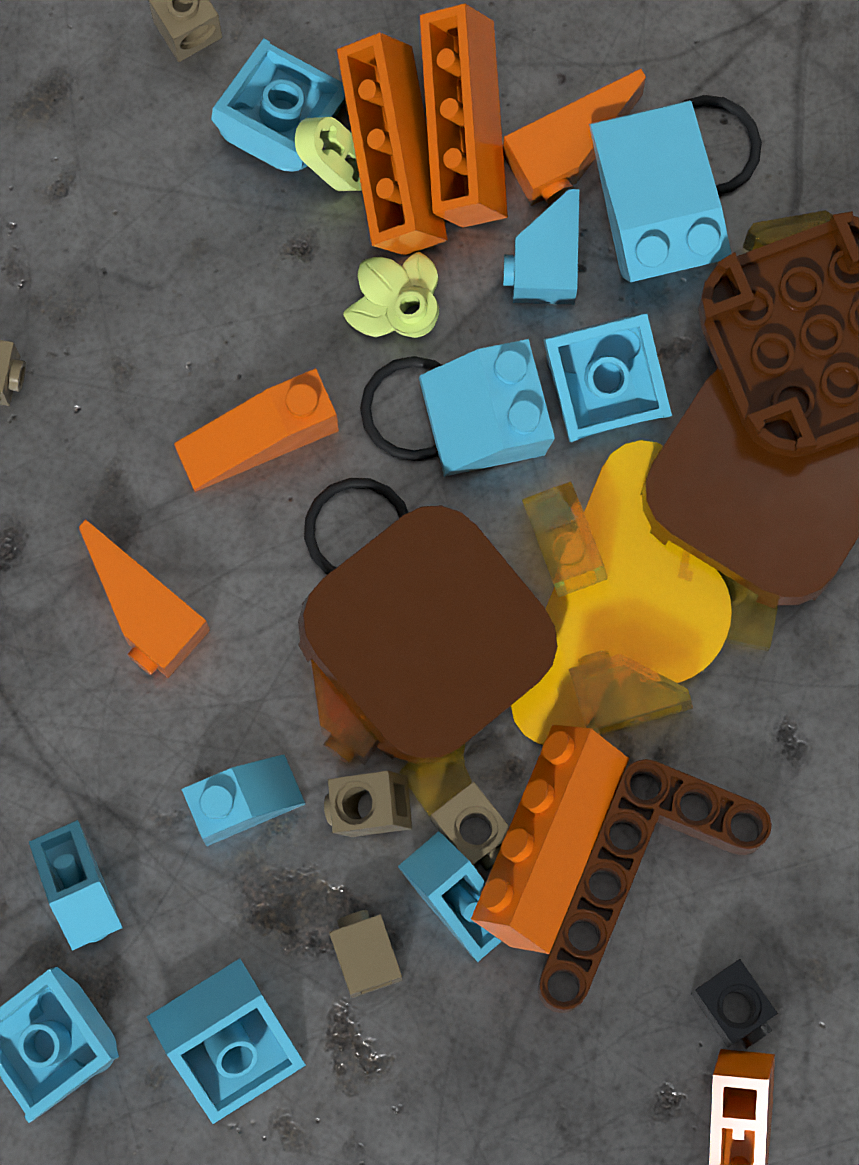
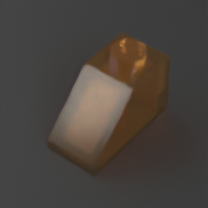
M312 659L311 664L322 734L327 737L323 745L347 764L355 758L365 765L378 748L376 746L380 741Z

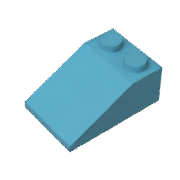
M692 101L680 102L589 124L621 277L629 282H635L719 262L731 254L722 205Z

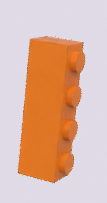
M466 3L421 14L420 29L433 214L462 228L508 218L494 21Z
M379 32L338 48L337 54L372 246L405 256L448 241L444 219L433 214L427 124L412 46Z
M552 724L471 917L472 921L509 947L550 954L629 761L626 755L592 728Z

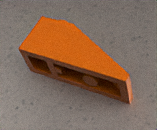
M642 69L504 136L503 156L531 206L543 200L548 204L554 203L568 189H574L573 185L577 184L596 158L589 124L625 116L630 113L643 95L646 76Z
M315 368L262 391L174 443V446L193 490L197 492L338 432V419L318 371Z
M85 519L79 526V530L127 643L132 647L127 655L149 675H152L158 669L169 678L208 634L210 629L207 621Z
M720 1049L712 1083L709 1165H768L775 1054Z

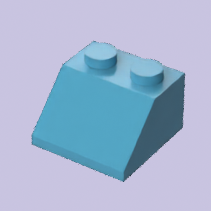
M529 339L477 349L419 376L444 477L544 456L555 439Z
M240 958L147 1016L165 1053L212 1124L306 1066Z

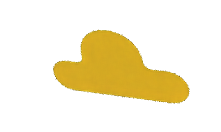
M639 440L626 443L612 452L601 468L546 606V611L555 625L558 646L553 665L538 684L511 705L514 722L526 737L537 744H544L552 724L590 728L597 716L607 688L615 680L623 678L645 684L669 685L694 677L715 659L727 638L732 615L731 599L728 588L720 573L671 541L663 545L650 533L651 526L644 514L642 495L640 494L651 465L663 447L658 442Z

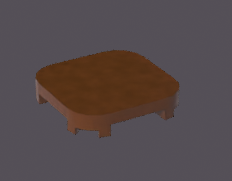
M853 211L833 214L830 221L744 254L737 256L733 252L717 263L702 288L698 306L702 332L742 426L754 443L771 454L789 458L812 455L859 436V217L853 216Z
M717 368L705 381L651 465L640 494L642 495L644 514L651 526L650 533L663 545H666L668 541L673 542L759 595L756 602L775 609L777 605H799L811 599L815 601L829 586L859 538V436L812 455L789 458L771 454L754 443L742 426Z
M442 505L421 506L403 515L330 572L304 600L298 619L300 635L298 646L307 662L312 659L373 732L380 741L376 747L392 760L396 757L414 764L431 762L435 764L458 750L542 680L553 665L558 647L555 625L545 607L475 523L462 512Z

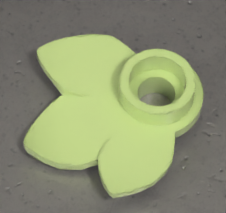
M418 251L412 254L402 266L394 260L385 257H372L360 263L358 281L360 289L365 296L343 312L346 321L354 329L373 337H379L396 331L401 335L416 338L426 335L434 328L439 316V305L433 294L439 277L434 263L426 255ZM420 305L415 313L404 314L409 307Z

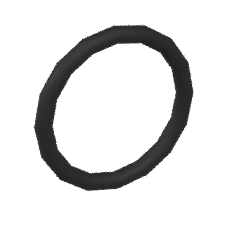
M702 95L682 101H692L693 108L701 106L721 107L736 115L747 128L751 141L748 162L742 172L732 180L716 185L718 195L733 192L750 179L760 162L762 141L756 122L742 106L725 97Z
M417 356L395 359L377 370L364 388L360 405L363 427L374 444L392 457L417 461L436 457L438 451L436 444L429 448L410 450L396 447L384 439L373 422L371 405L374 392L382 380L393 372L410 367L432 370L442 365L436 360Z
M347 478L330 484L314 498L305 517L304 540L311 559L325 574L328 575L337 567L333 566L321 554L315 539V522L322 506L331 497L351 488L370 489L385 496L396 508L400 518L409 512L405 502L391 487L371 478Z

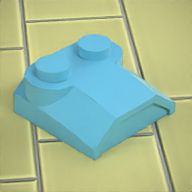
M263 38L213 107L211 120L229 143L277 169L289 172L299 171L307 167V165L300 159L295 148L296 128L305 118H335L346 101L343 82L270 44L269 40Z
M647 313L615 319L543 339L547 353V365L552 373L569 442L638 422L672 416Z
M58 967L48 969L0 1007V1077L26 1114L24 1117L28 1123L36 1120L93 1076L107 1070L113 1061L119 1057L115 1037L81 986Z

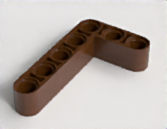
M643 759L628 766L618 785L539 979L538 994L544 1006L553 1012L567 1013L579 1007L587 996L656 823L670 827L732 854L743 856L758 850L770 835L772 824L766 809L752 800L657 761ZM640 774L651 776L658 784V795L649 800L639 799L631 791V778ZM693 794L703 798L708 805V816L699 821L690 820L685 817L680 807L683 797ZM739 815L752 818L758 827L757 838L749 842L736 838L730 826L732 818ZM620 823L631 825L638 833V845L629 850L617 848L610 840V829ZM602 872L612 875L618 882V895L610 900L598 899L590 891V878ZM580 922L592 925L599 937L597 946L587 951L575 948L569 941L568 936L571 926ZM560 972L573 976L578 984L577 996L571 1001L566 1002L553 998L548 990V980L551 976Z

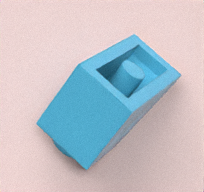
M568 189L515 238L514 255L504 254L503 286H513V303L575 305L578 281L579 189Z
M285 754L229 768L181 789L206 846L305 805Z
M78 820L29 841L48 903L72 951L88 943L97 942L108 934L123 928L110 892Z
M439 831L398 866L421 898L477 962L502 942L471 920L486 882L472 863Z

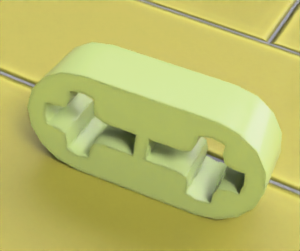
M315 117L302 120L295 133V148L300 159L333 189L337 191H362L352 133L333 117Z

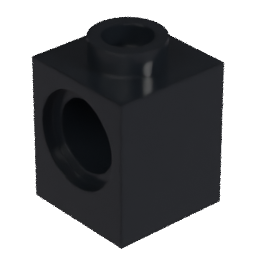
M741 959L690 993L727 1047L740 1041L744 1048L747 1049L772 1032L767 1021L778 1013ZM738 993L748 999L751 1006V1014L746 1022L735 1023L725 1016L723 1001L728 994Z

